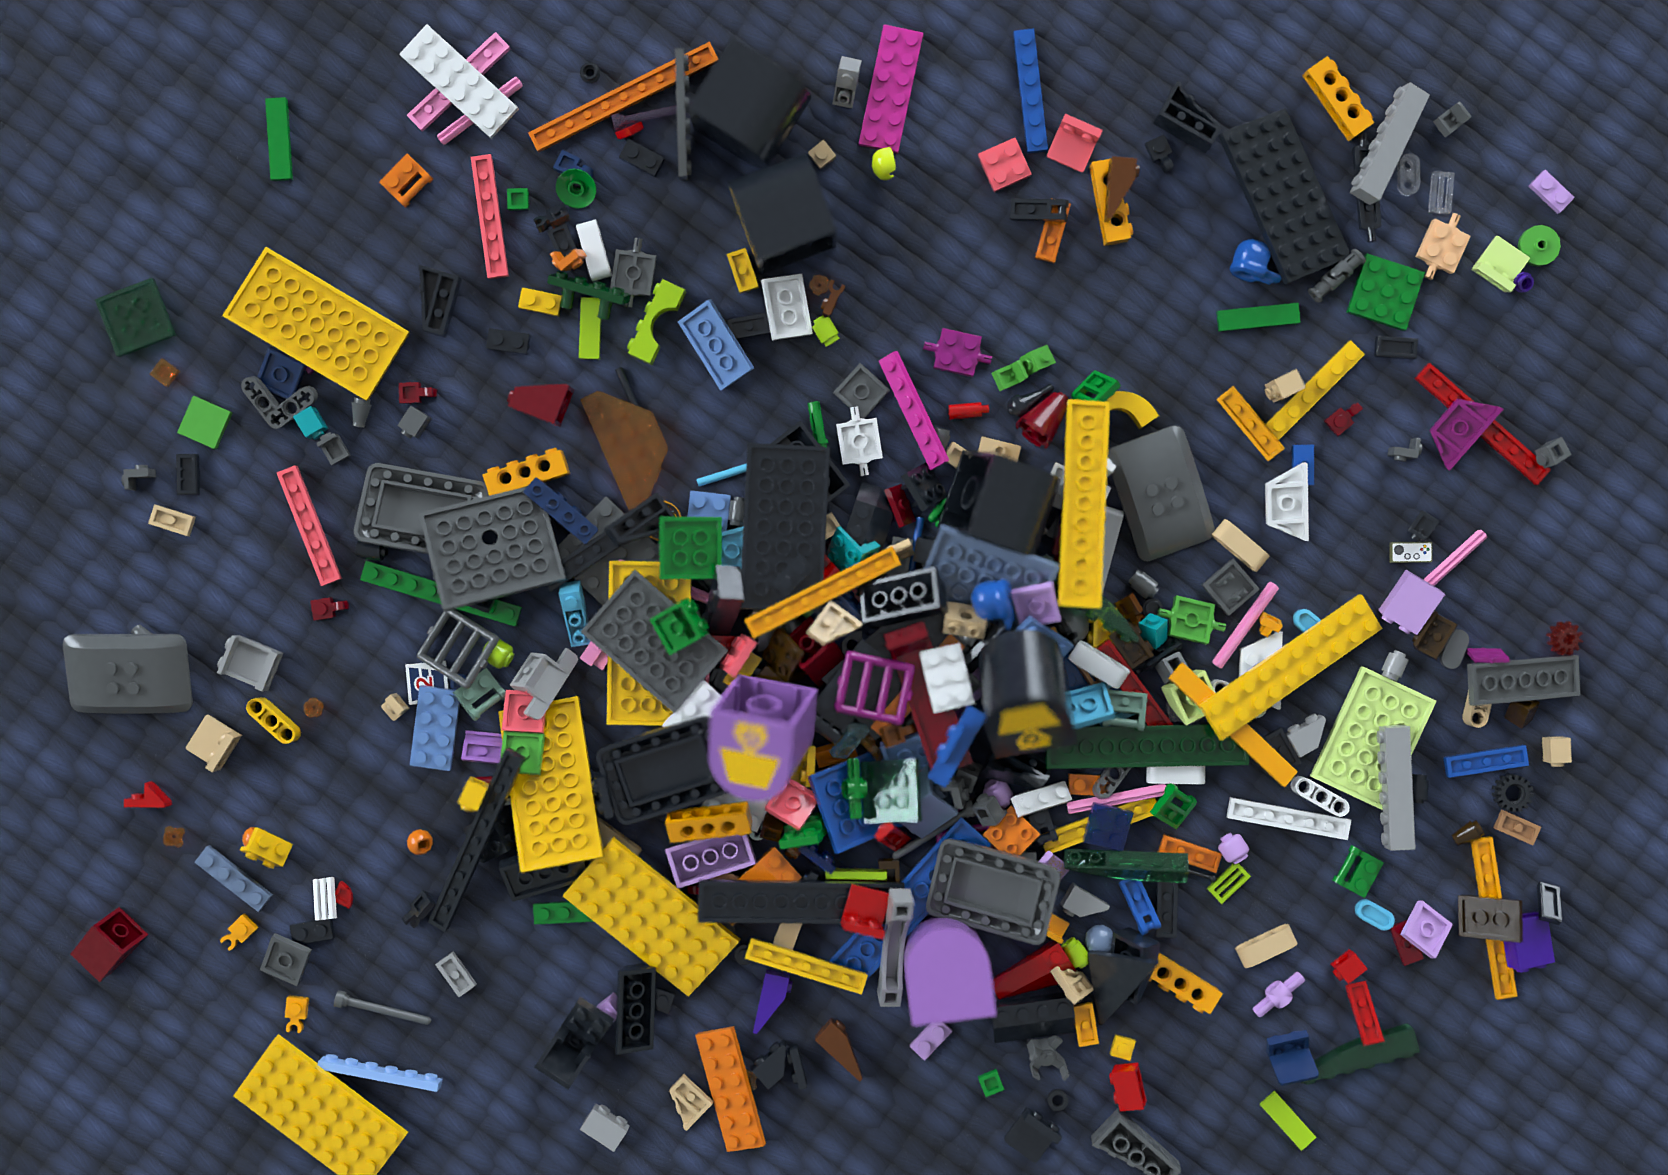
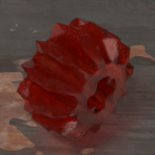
M1565 621V623L1557 622L1556 626L1550 627L1552 633L1546 634L1547 637H1551L1547 644L1553 645L1551 650L1553 652L1558 651L1559 655H1572L1573 650H1580L1578 643H1583L1584 641L1579 639V636H1582L1584 633L1577 631L1579 626L1572 625L1570 621Z

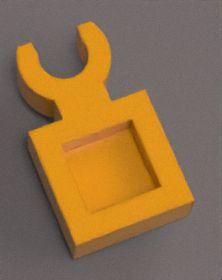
M244 913L228 928L231 934L223 936L220 942L223 943L229 939L231 946L228 947V950H232L237 946L238 940L241 943L245 942L259 927Z
M287 997L285 1018H290V1022L286 1026L287 1032L292 1030V1025L298 1027L297 1033L303 1031L304 1024L301 1019L305 1020L307 1018L308 997Z

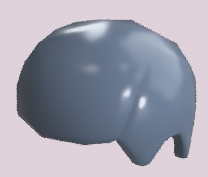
M1105 925L1091 927L1086 932L1084 941L1087 951L1094 950L1110 953L1113 936L1112 930Z

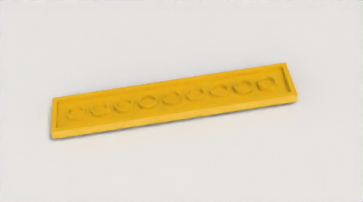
M1071 399L1067 401L1058 606L1101 608L1110 402Z
M1357 595L1199 704V707L1219 740H1224L1376 634L1382 627L1363 595Z

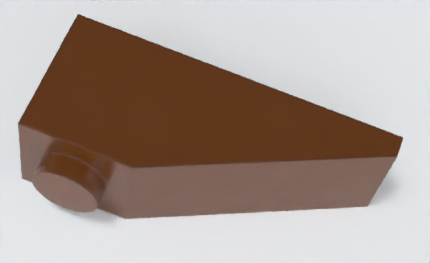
M1112 156L1109 160L1104 222L1110 221L1134 182L1135 177L1139 176L1140 165H1136L1137 158Z
M831 1017L817 1032L815 1041L860 1082L862 1080V1071L845 1030L846 1027L840 1020L837 1019L835 1021Z

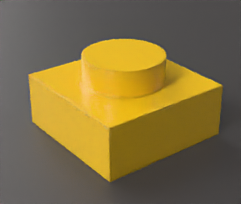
M1115 1034L1110 1055L1130 1061L1136 1041Z

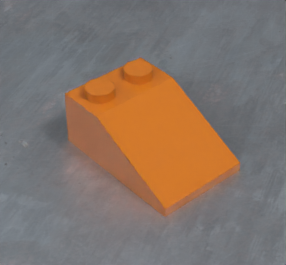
M771 847L756 861L755 865L749 867L737 880L799 881L802 877L775 847Z

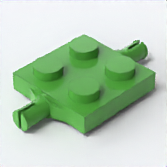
M1176 595L1174 596L1170 611L1158 609L1159 613H1157V616L1169 619L1168 636L1207 645L1209 644L1210 634L1213 629L1222 632L1226 629V623L1216 622L1214 619L1215 604Z

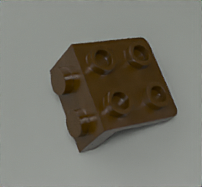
M776 628L762 657L785 683L802 680L805 677V671L799 666L804 656L803 651L783 628Z

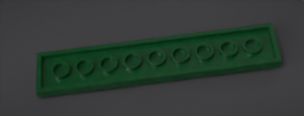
M1211 725L1144 726V731L1122 726L1082 727L1076 729L1078 744L1046 750V769L1249 765V755L1229 736L1224 740H1219Z

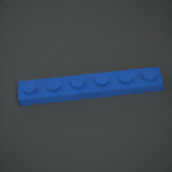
M1034 28L1016 30L1013 32L1027 154L1048 151L1035 32Z

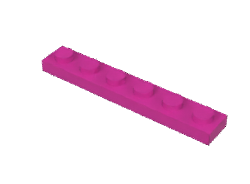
M898 351L890 353L879 360V363L929 469L933 470L950 460Z

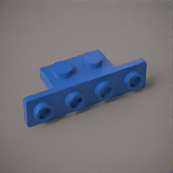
M968 706L956 727L954 725L950 727L946 735L949 737L946 745L941 743L936 752L939 757L928 775L929 779L943 787L947 786L982 725L984 713Z

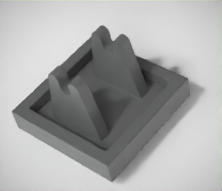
M1234 558L1230 559L1201 584L1228 616L1260 590Z

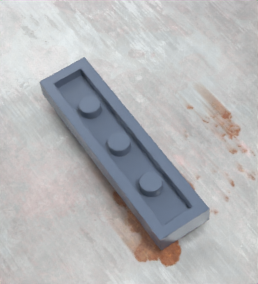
M210 845L206 846L194 862L257 912L262 910L273 895Z

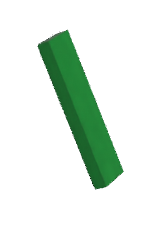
M286 97L266 98L270 180H293L288 99Z
M1299 303L1217 311L1218 332L1301 323Z

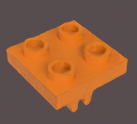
M1010 806L1006 810L1008 813L997 826H990L983 835L998 850L1021 856L1041 834L1023 816L1018 818L1015 808Z

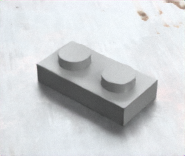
M454 951L435 964L458 997L476 986L477 983Z

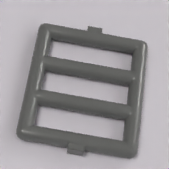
M455 609L443 611L435 626L429 628L427 632L429 635L418 651L417 658L463 688L469 689L481 669H485L488 665L487 659L499 642V637ZM451 616L458 623L436 658L433 659L427 655V652ZM467 626L474 632L449 669L442 665V662L464 627ZM483 636L489 642L466 679H464L457 673L479 637Z

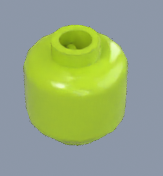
M499 639V642L487 659L489 664L498 669L508 667L515 655L512 646Z

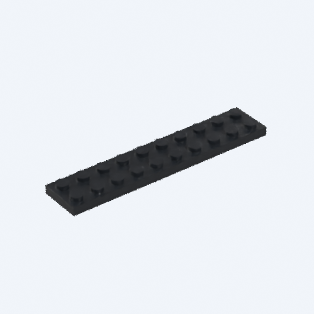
M699 880L698 922L841 924L852 884L889 893V889H904L905 884L904 882Z

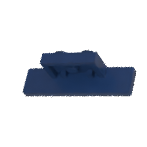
M537 477L523 491L527 497L583 544H587L598 532V528L582 516L580 509L574 505H569L566 502L567 499L559 492L556 494Z

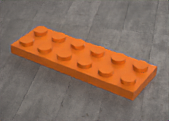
M734 1026L698 1032L695 1036L727 1152L763 1147L766 1141Z

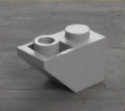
M841 57L833 105L853 107L862 60Z
M1312 714L1305 719L1306 722L1303 724H1295L1287 729L1288 732L1285 734L1298 757H1302L1319 747L1326 721L1324 716Z

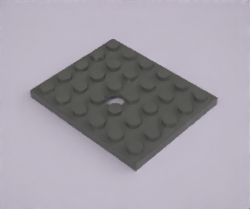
M526 487L419 513L444 612L566 581L549 515L524 494L523 491ZM486 531L497 533L498 540L495 544L486 545L483 543L482 537Z

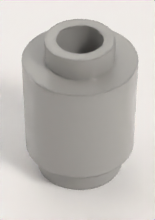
M1394 650V653L1389 652L1382 667V676L1397 682L1398 678L1402 677L1409 661L1405 658L1406 654Z

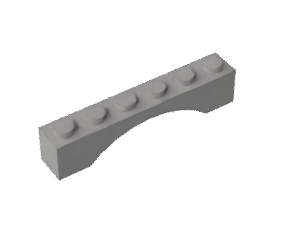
M889 889L885 935L883 938L877 987L880 1007H900L904 946L907 930L912 920L914 905L910 889Z

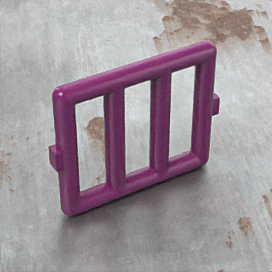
M848 651L845 656L841 677L839 676L837 682L839 688L834 707L835 711L902 725L908 700H911L912 692H910L915 670L914 665ZM853 660L865 663L856 707L844 705ZM873 665L885 667L876 712L864 709ZM893 669L906 671L896 716L884 714Z

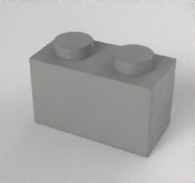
M595 1104L580 1130L614 1152L630 1125L627 1124L623 1117H616L610 1113L609 1108L606 1106Z

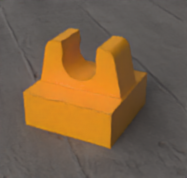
M1264 611L1259 616L1260 624H1262L1259 629L1261 631L1260 634L1268 638L1273 630L1279 633L1282 628L1280 619Z

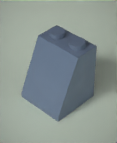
M926 765L893 804V816L896 822L904 825L911 833L916 834L920 838H924L958 814L951 791H940V785L928 778L931 772L929 765Z

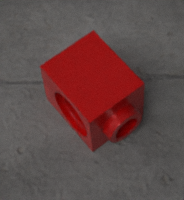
M1350 949L1331 963L1335 969L1332 972L1339 981L1344 980L1348 984L1367 970V967L1356 953Z

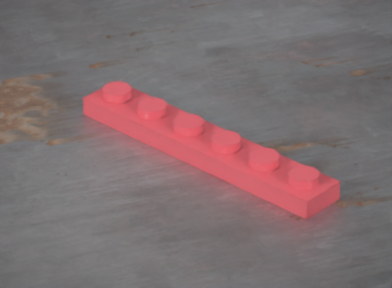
M491 154L471 157L487 278L508 277L493 158Z
M295 465L277 472L321 586L342 579L298 466Z

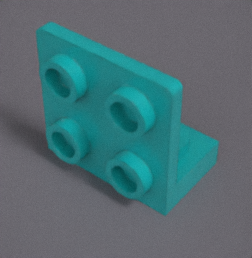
M839 526L834 532L826 556L840 571H843L878 553L880 545L874 541L869 544H863L860 547Z

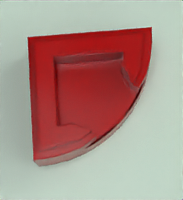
M640 121L615 132L618 139H623L643 130L644 126Z
M340 881L335 891L336 903L350 909L353 904L352 891L345 882Z

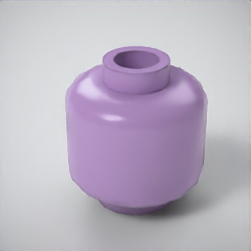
M992 779L986 782L983 793H987L988 796H995L1002 809L1008 807L1013 797V792L1009 785Z
M1228 833L1221 838L1222 843L1219 844L1218 849L1227 862L1237 864L1248 857L1249 847L1240 834L1232 835Z

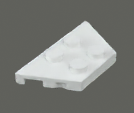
M1305 462L1265 484L1266 524L1304 541H1309L1308 463Z
M1279 631V633L1275 632L1268 638H1262L1240 649L1239 677L1282 648V631ZM1281 700L1272 705V707L1281 709Z

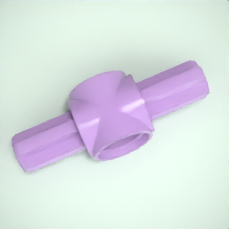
M1295 972L1283 983L1281 981L1273 982L1265 990L1266 997L1253 1007V1011L1258 1017H1262L1274 1006L1279 1009L1285 1007L1293 998L1291 992L1305 981L1304 977L1299 972Z

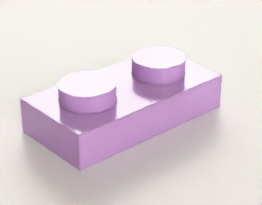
M1546 170L1542 171L1529 185L1557 214L1575 198Z
M945 1022L929 1024L910 1044V1047L925 1061L951 1034L952 1029Z

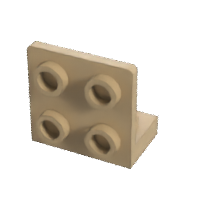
M206 715L187 744L186 749L206 761L208 764L205 768L214 772L221 770L242 735L214 717Z

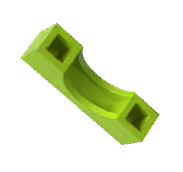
M662 279L661 283L656 284L653 290L655 296L652 302L649 301L644 310L646 315L637 324L636 331L638 332L635 339L631 338L627 346L630 356L650 365H653L661 348L653 336V325L656 319L667 311H678L686 294L685 289Z

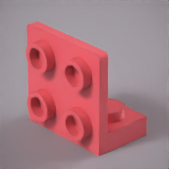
M1065 114L1047 153V158L1083 173L1103 130Z

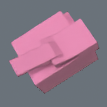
M591 641L580 659L590 666L594 664L603 671L608 665V655Z

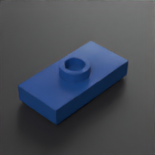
M1292 445V468L1301 463H1308V486H1313L1314 445Z

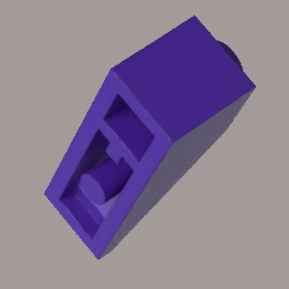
M766 969L753 1033L757 1034L784 1001L786 993H791L793 981L789 980L790 974Z

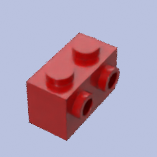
M1139 1063L1114 1065L1109 1078L1111 1085H1114L1115 1088L1114 1101L1115 1104H1118L1119 1111L1144 1110L1147 1100Z

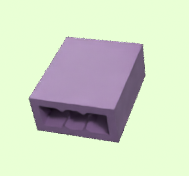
M1405 570L1379 608L1380 613L1383 615L1381 618L1390 624L1396 622L1400 625L1399 629L1407 634L1413 632L1418 635L1445 594L1440 589L1410 571Z

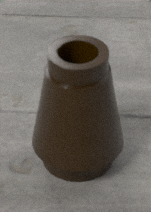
M1477 820L1473 822L1469 821L1451 836L1458 846L1481 839L1480 836L1484 835V832Z

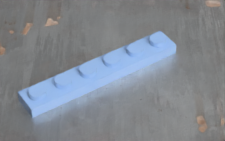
M327 1054L318 1061V1066L325 1071L435 1092L440 1089L443 1080L442 1078H437V1075L432 1073L421 1075L417 1074V1071L410 1069L400 1071L395 1066L379 1067L374 1062H366L364 1064L359 1063L354 1058L343 1060L338 1059V1056L333 1054Z

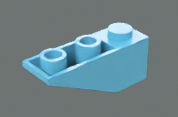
M581 581L565 582L559 588V598L571 647L588 645L591 641L581 633L582 629L588 624Z

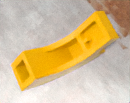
M1116 391L1113 396L1105 401L1110 402L1109 411L1119 410L1125 412L1132 418L1139 429L1159 416L1146 399L1131 392Z

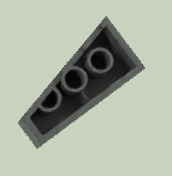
M1119 1108L1091 1135L1092 1146L1108 1152L1114 1158L1117 1157L1125 1161L1126 1164L1133 1168L1136 1167L1142 1170L1146 1175H1178L1181 1172L1179 1161L1123 1111L1120 1112Z

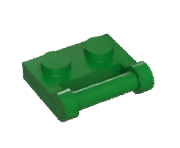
M1094 370L1072 392L1071 398L1072 400L1105 402L1115 394L1121 384L1118 380ZM1089 391L1097 396L1093 399L1085 395V393Z
M1169 783L1165 787V793L1155 803L1150 813L1177 829L1195 807L1197 800L1195 797L1186 795L1178 790L1176 785ZM1174 797L1183 802L1181 807L1171 802Z
M1351 845L1346 860L1332 881L1365 898L1384 862ZM1358 855L1361 858L1347 882L1344 879Z

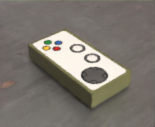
M1389 542L1390 563L1432 562V542Z

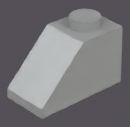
M1071 883L1060 902L1064 908L1063 911L1072 917L1074 915L1079 917L1106 911L1110 907L1105 901L1074 883Z

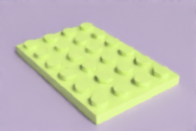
M1361 666L1310 777L1383 810L1379 800V794L1382 792V785L1378 779V774L1381 772V764H1379L1377 754L1380 751V743L1377 742L1379 726H1410L1412 755L1437 701Z

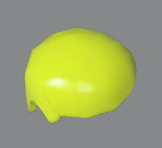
M890 147L879 149L872 156V169L881 180H889L894 177V175H890L896 169L894 155Z

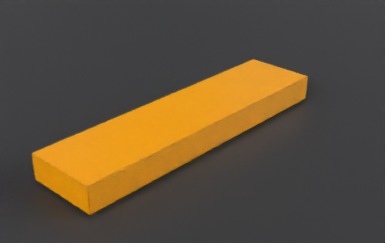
M1234 386L1216 399L1267 461H1270L1285 449Z

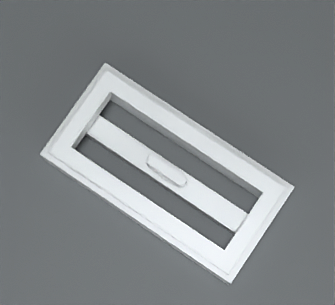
M334 877L314 879L315 921L337 918Z

